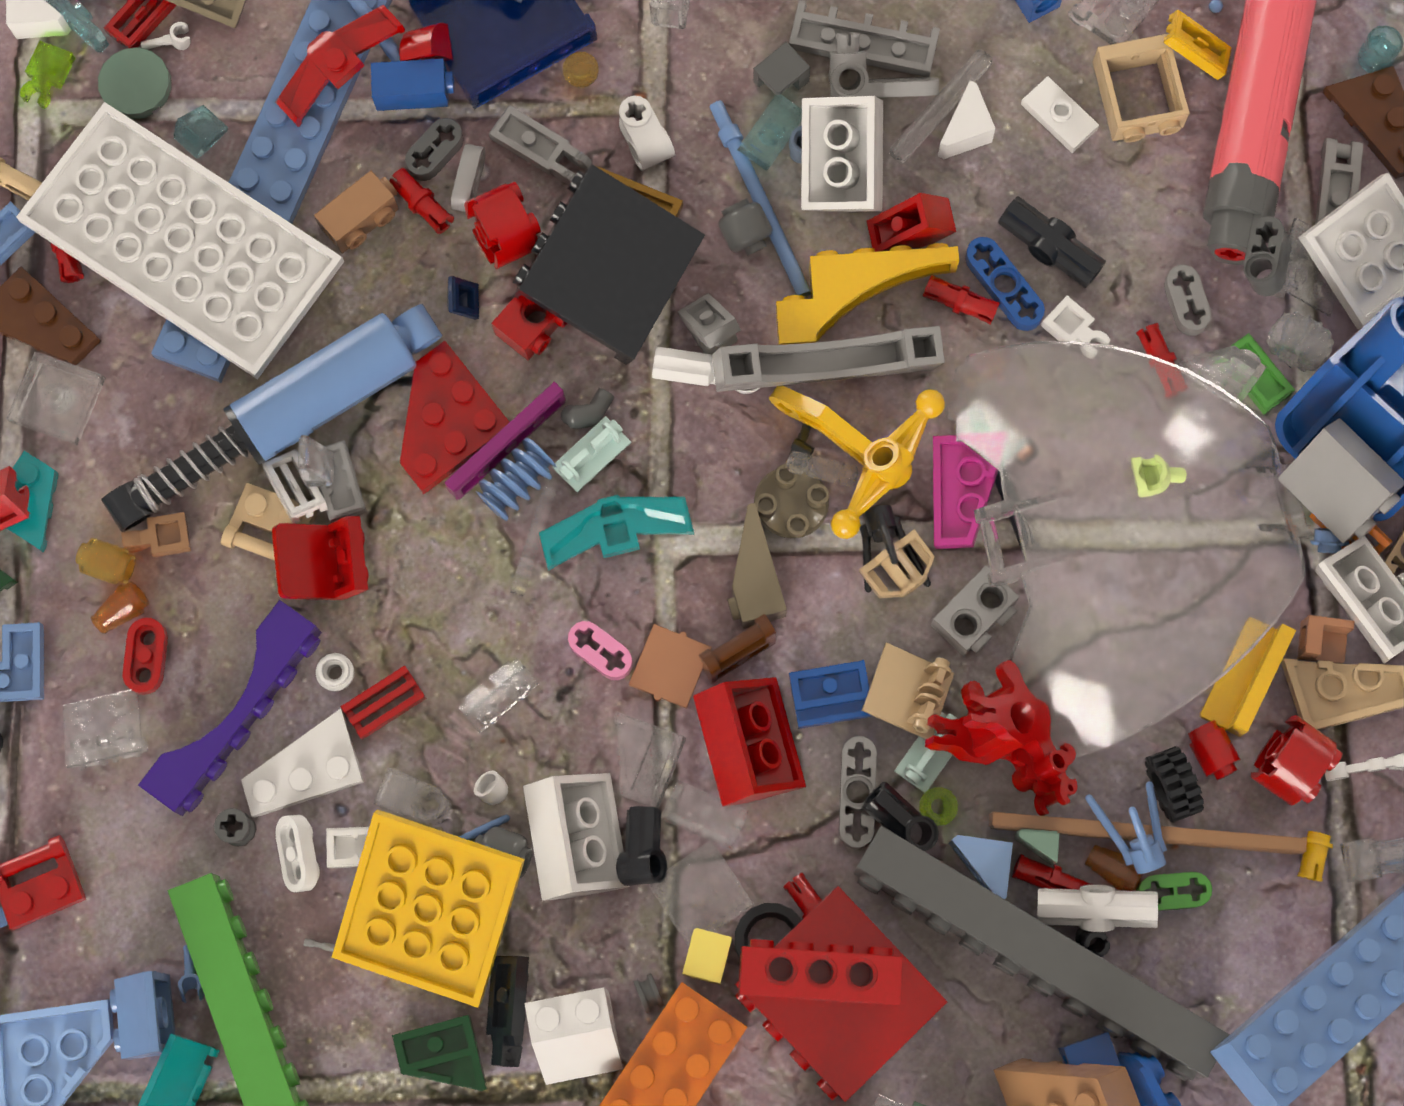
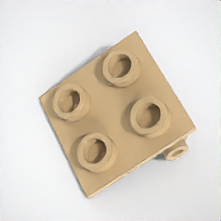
M886 642L862 711L921 738H930L934 735L935 729L927 725V720L933 714L941 715L954 673L949 668L950 662L944 658H936L935 662L931 663Z

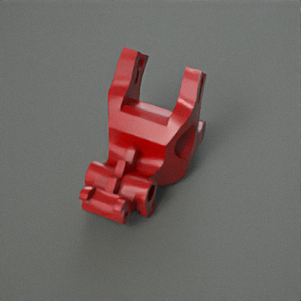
M1007 660L997 665L995 669L1002 687L985 696L980 683L975 680L963 685L961 694L963 704L966 705L968 710L967 716L959 719H948L933 714L928 717L927 725L934 728L937 734L944 736H931L925 740V747L930 750L949 752L961 761L984 765L999 759L1011 762L1016 770L1012 774L1014 787L1020 792L1032 790L1036 794L1034 798L1035 810L1038 815L1045 816L1049 814L1047 807L1056 803L1063 806L1069 804L1070 799L1068 797L1075 794L1078 789L1076 779H1070L1065 772L1068 766L1075 760L1076 752L1069 743L1062 744L1060 750H1056L1050 736L1051 717L1048 705L1029 691L1017 665Z

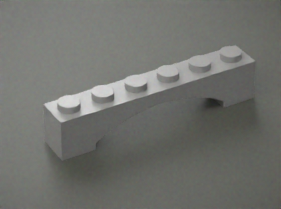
M940 326L903 329L902 331L827 342L787 345H758L756 343L720 347L712 354L716 392L932 371L945 363Z

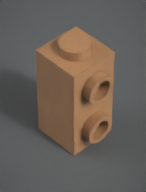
M370 170L314 214V217L320 229L343 254L348 249L352 250L359 247L366 240L369 232L377 226H385L394 218L395 212L399 210L394 198L398 193L386 177L379 180Z

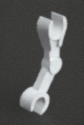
M1404 753L1387 759L1378 757L1368 759L1366 762L1347 765L1346 762H1339L1333 770H1326L1325 778L1327 782L1349 778L1351 773L1362 771L1374 772L1386 768L1403 771Z

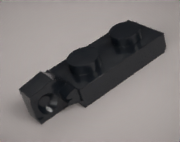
M496 956L490 975L486 1035H491L492 1039L491 1065L519 1067L523 1049L521 1046L523 1042L522 1037L526 1018L524 1003H526L527 982L529 978V957Z

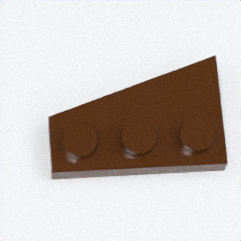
M1387 67L1326 86L1322 93L1330 102L1334 101L1345 114L1343 118L1351 127L1355 126L1368 141L1367 146L1395 179L1403 177L1404 90L1395 67Z
M22 266L0 286L1 335L20 341L39 352L73 367H76L101 342L90 329Z

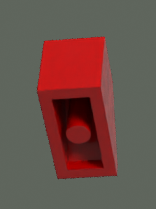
M918 193L866 221L872 249L875 252L890 251L892 247L900 245L910 246L912 249L925 247L956 232L949 198L926 193Z

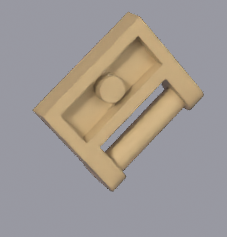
M246 483L230 523L222 534L221 545L231 549L237 546L275 560L272 543L244 534L242 531L245 524L272 533V528L279 523H292L277 494ZM290 498L294 507L299 506L298 501ZM318 510L313 511L314 516L306 518L305 515L299 517L300 522L296 524H313Z

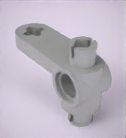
M849 32L848 43L847 34H836L837 51L830 52L828 76L830 97L876 96L881 98L939 94V78L869 79L866 51L859 50L860 33ZM846 69H855L858 74L856 83L850 87L841 86L839 83L840 74Z

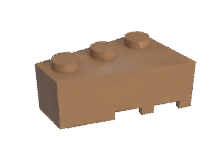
M1021 1058L994 1069L1007 1106H1141L1125 1066L1088 1063L1072 1065L1062 1064V1061L1035 1062L1032 1059Z

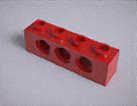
M520 295L518 299L514 297L491 324L496 336L529 361L534 354L540 355L545 351L551 342L550 336L559 326L564 328L568 323ZM535 311H541L546 314L544 320L539 323H531L527 318Z
M750 939V947H741L738 995L901 1005L903 957L893 956V948L869 947V954L853 953L852 945L830 944L829 952L813 951L814 943L790 942L789 949L774 948V940ZM778 957L786 959L791 965V974L784 981L773 979L769 972L770 963ZM817 960L825 961L831 969L830 978L823 984L814 982L809 974L810 966ZM856 963H863L870 970V980L861 987L853 984L849 976L851 967Z

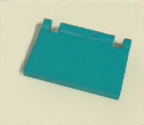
M171 1033L138 1106H195L213 1068L211 1065L204 1063L207 1055L217 1058L220 1050Z

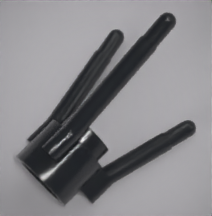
M880 505L868 509L863 513L865 524L860 527L863 543V566L871 561L872 537L876 543H885L891 563L897 564L898 557L892 539L896 535L899 540L906 536L900 517H894L890 505ZM909 544L904 550L920 574L923 575L925 569L916 552ZM929 578L923 583L925 587L931 585ZM864 579V589L869 593L872 591V588Z

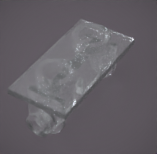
M517 658L512 663L508 660L489 677L490 681L495 685L493 690L489 691L481 683L466 697L462 698L463 703L458 708L479 733L488 726L495 724L503 713L515 703L525 699L530 691L538 685L527 668Z

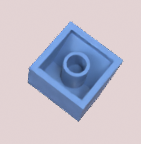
M146 971L114 979L115 989L110 991V1005L113 1013L117 1012L118 1028L114 1029L113 1032L116 1052H121V1059L130 1060L161 1055L170 1034H175L170 974Z

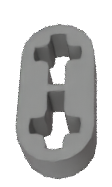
M465 144L452 191V210L465 212L464 203L476 197L485 162V147Z
M1178 265L1168 273L1164 282V289L1178 330L1183 334L1195 336L1202 333L1208 326L1211 319V310L1198 272L1191 266ZM1178 276H1181L1183 281H1190L1186 289L1187 296L1184 295L1181 286H1174ZM1188 304H1190L1194 315H1201L1197 325H1194L1192 320H1185L1189 312Z

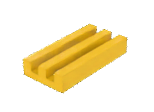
M1176 10L1169 15L1168 21L1171 24L1166 28V32L1169 34L1164 37L1163 43L1216 80L1225 76L1232 47L1180 10Z

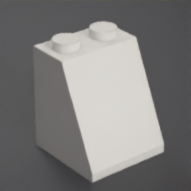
M603 987L524 1003L531 1043L546 1085L623 1070L611 999L607 989Z

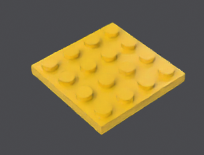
M377 809L371 819L331 958L478 1008L484 997L525 859Z

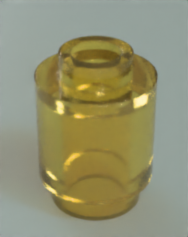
M91 538L87 543H82L75 559L76 564H79L80 573L114 585L118 582L126 584L130 580L136 565V557L129 554L128 549L96 538Z

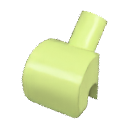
M1155 454V457L1151 459H1143L1141 457L1130 459L1139 497H1150L1160 494L1168 488L1170 483H1183L1187 476L1186 470L1181 467H1169L1162 457Z

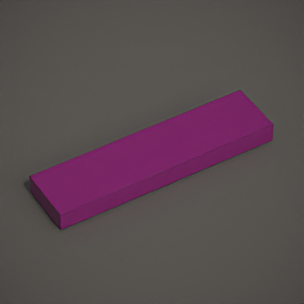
M554 381L444 482L448 491L456 500L464 497L481 479L501 463L502 459L506 458L514 448H517L523 439L528 438L566 403L563 389Z

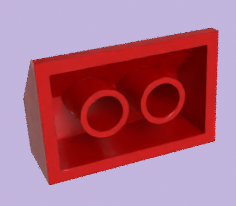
M776 677L723 682L693 695L722 807L750 803L806 787Z

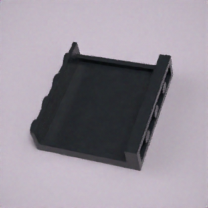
M591 164L584 173L578 170L567 188L572 192L566 204L561 201L559 202L549 219L554 223V226L548 235L543 232L540 234L531 252L536 254L530 267L523 264L514 278L513 283L518 287L513 297L517 299L520 295L526 297L616 352L614 358L627 365L636 358L705 234Z

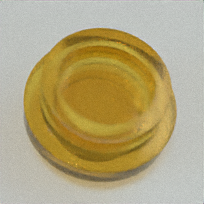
M573 53L563 63L564 78L574 87H587L598 77V63L589 53Z

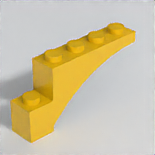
M934 243L924 249H912L910 246L900 245L892 247L890 251L875 252L872 248H860L853 251V253L838 254L837 251L826 250L817 253L816 256H810L811 299H805L802 295H790L784 297L783 301H776L778 345L816 343L842 317L877 294L912 280L931 275L956 273L959 263L958 246L949 247L946 243Z

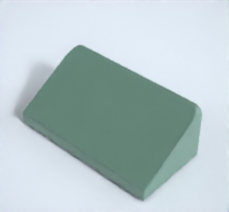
M1021 828L1014 834L1016 841L1050 865L1058 862L1059 833L1057 831Z

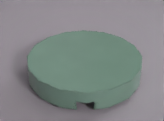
M139 47L123 49L113 54L103 64L98 76V91L103 101L130 119L146 118L152 115V111H155L158 107L161 108L167 102L172 90L171 75L163 60L154 52Z

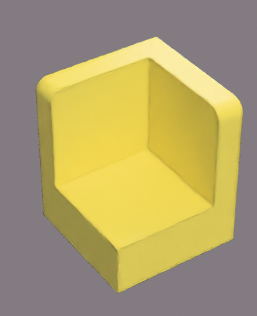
M695 928L682 972L683 976L721 985L732 937Z

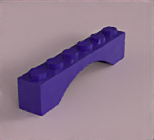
M279 599L256 629V654L253 671L246 689L234 709L216 728L201 739L181 749L161 754L138 786L181 816L187 811L189 813L192 812L204 797L202 790L210 780H217L226 769L227 762L225 760L233 749L239 750L246 743L251 734L249 728L257 718H264L274 704L272 698L280 687L286 688L293 681L297 674V669L295 668L304 656L308 658L315 652L321 641L318 637L322 633L317 626Z

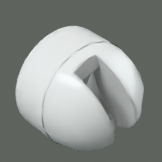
M488 771L476 781L474 794L483 802L496 805L505 800L508 794V786L504 778L496 771Z

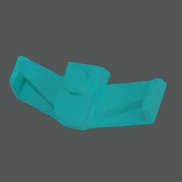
M619 495L598 499L595 504L539 532L548 571L600 544L604 559L640 550L637 535H695L685 497H620Z

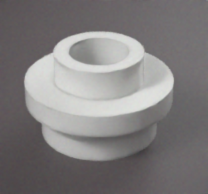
M339 653L328 654L318 662L316 678L319 684L326 690L341 691L351 684L354 678V667L346 656ZM333 667H341L342 675L338 679H331L329 676V672Z

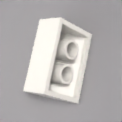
M876 96L802 98L801 210L882 212L883 100Z
M1364 536L1362 539L1356 540L1319 563L1315 572L1345 610L1348 618L1351 621H1355L1354 624L1384 664L1404 651V587L1367 538Z
M610 773L551 776L523 786L542 901L574 898L630 887L621 884L616 872L617 858L624 850Z

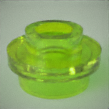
M934 787L922 795L919 801V811L923 816L934 820L937 826H942L950 823L955 818L958 811V802L950 790L943 787ZM935 799H940L944 803V810L940 814L934 813L931 808L932 802Z

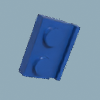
M864 660L789 673L798 729L873 717V715L862 711L869 691Z

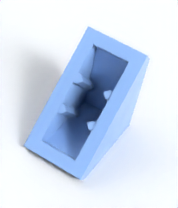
M962 835L954 837L948 844L979 884L999 897L1006 899L1013 842Z

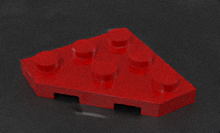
M445 340L416 361L417 366L413 373L400 464L423 494L459 469L509 423V420Z

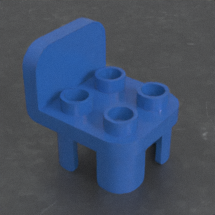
M1404 297L1391 300L1312 375L1278 413L1275 421L1277 437L1285 450L1295 459L1323 428L1340 418L1404 480ZM1404 486L1397 493L1401 500L1385 515L1379 511L1372 518L1374 521L1387 520L1404 506Z

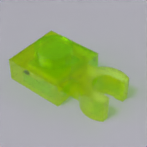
M39 40L25 70L27 76L32 78V80L26 82L20 90V97L23 101L28 103L32 94L40 92L37 103L41 108H47L51 101L49 90L51 86L59 89L62 88L76 59L73 53Z

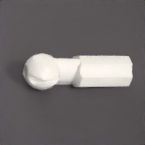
M656 346L652 378L702 386L716 385L711 354ZM760 388L743 389L735 391L742 394H750L759 390Z

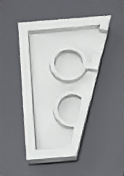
M341 708L241 779L252 817L256 818L364 783L346 718Z

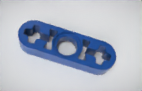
M978 237L972 240L968 245L965 255L968 268L992 299L1000 302L999 308L1017 329L1031 331L1037 328L1045 313L1042 300L994 240L988 237ZM977 249L982 253L987 250L990 252L988 261L995 269L989 276L986 275L990 268L984 259L978 261L975 259ZM1001 275L1009 276L1014 280L1015 288L1011 292H1000L995 287L994 280ZM1020 292H1023V295H1021L1019 301L1024 308L1029 309L1033 307L1035 309L1032 320L1028 316L1023 318L1019 316L1022 308L1015 298Z

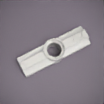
M1085 885L1080 887V890L1038 889L1037 918L1046 925L1079 926L1081 929L1091 932H1107L1114 930L1115 927L1157 928L1158 893L1153 891H1115L1114 887L1107 885Z

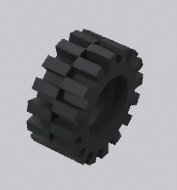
M1174 746L1145 758L1146 774L1154 785L1156 800L1159 801L1160 809L1164 811L1166 818L1170 819V822L1182 820L1204 810V799L1200 795L1202 793L1201 787L1196 782L1198 779L1196 774L1192 772L1193 767L1190 762L1187 763L1186 755L1184 752H1181L1179 747Z

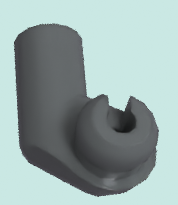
M598 388L590 404L565 406L561 412V420L573 429L594 427L602 420L615 397L607 390Z

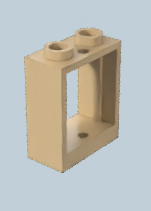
M1168 34L1097 47L1093 66L1112 141L1124 139V142L1130 143L1139 141L1145 135L1159 133L1162 136L1171 135L1184 127L1190 113L1173 49L1163 43L1164 37ZM1157 63L1170 112L1122 121L1110 72Z

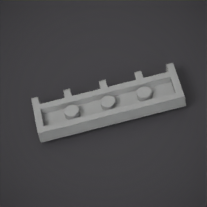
M799 0L789 40V45L794 50L830 57V52L837 51L836 34H847L848 43L849 32L860 33L859 50L866 51L867 65L930 77L940 28L933 27L930 37L906 33L908 21L901 20L899 31L872 26L873 14L866 13L864 24L837 19L838 7L831 6L828 17L805 12L807 7L806 1Z

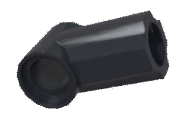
M882 782L865 799L862 808L884 828L923 851L935 846L939 837L937 824L931 818L923 816L887 782ZM915 823L922 830V837L917 843H914L910 836V830Z
M634 806L627 810L625 851L619 854L616 862L617 876L624 886L661 883L667 876L666 856L660 849L661 809Z

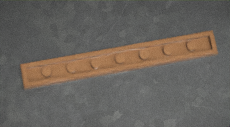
M1002 812L989 813L988 827H991L990 829L1018 831L1022 828L1057 831L1059 835L1112 839L1100 821ZM1111 822L1123 840L1132 841L1138 838L1133 823ZM1142 824L1146 835L1152 834L1153 837L1152 825ZM1161 826L1162 838L1165 844L1292 855L1304 854L1306 852L1307 838Z

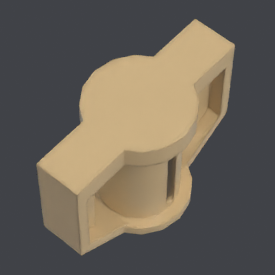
M915 529L894 543L898 557L897 564L891 563L889 554L885 549L859 569L860 574L879 599L905 597L927 580V575L935 556ZM909 544L926 565L923 575L920 574L902 550ZM882 565L900 591L890 592L874 569Z

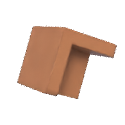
M1308 615L1300 624L1297 659L1316 662L1333 661V663L1343 664L1346 655L1347 634L1354 630L1355 621Z

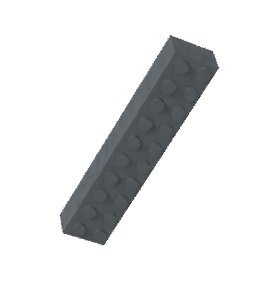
M883 826L879 828L854 871V874L860 877L857 883L876 895L882 890L892 896L891 904L909 915L914 911L920 913L927 918L925 924L942 935L950 931L960 937L961 940L958 944L977 956L980 953L983 954V952L995 959L992 965L1012 977L1018 973L1029 979L1027 986L1045 997H1048V995L1052 996L1053 994L1064 1000L1061 1007L1080 1018L1083 1016L1087 1017L1088 1015L1098 1021L1095 1026L1103 1033L1109 1032L1110 1037L1115 1039L1124 1036L1133 1042L1130 1046L1133 1051L1147 1058L1154 1056L1156 1059H1162L1167 1062L1165 1069L1184 1081L1187 1079L1193 1081L1194 1078H1208L1217 1061L1210 1051L1230 1035Z

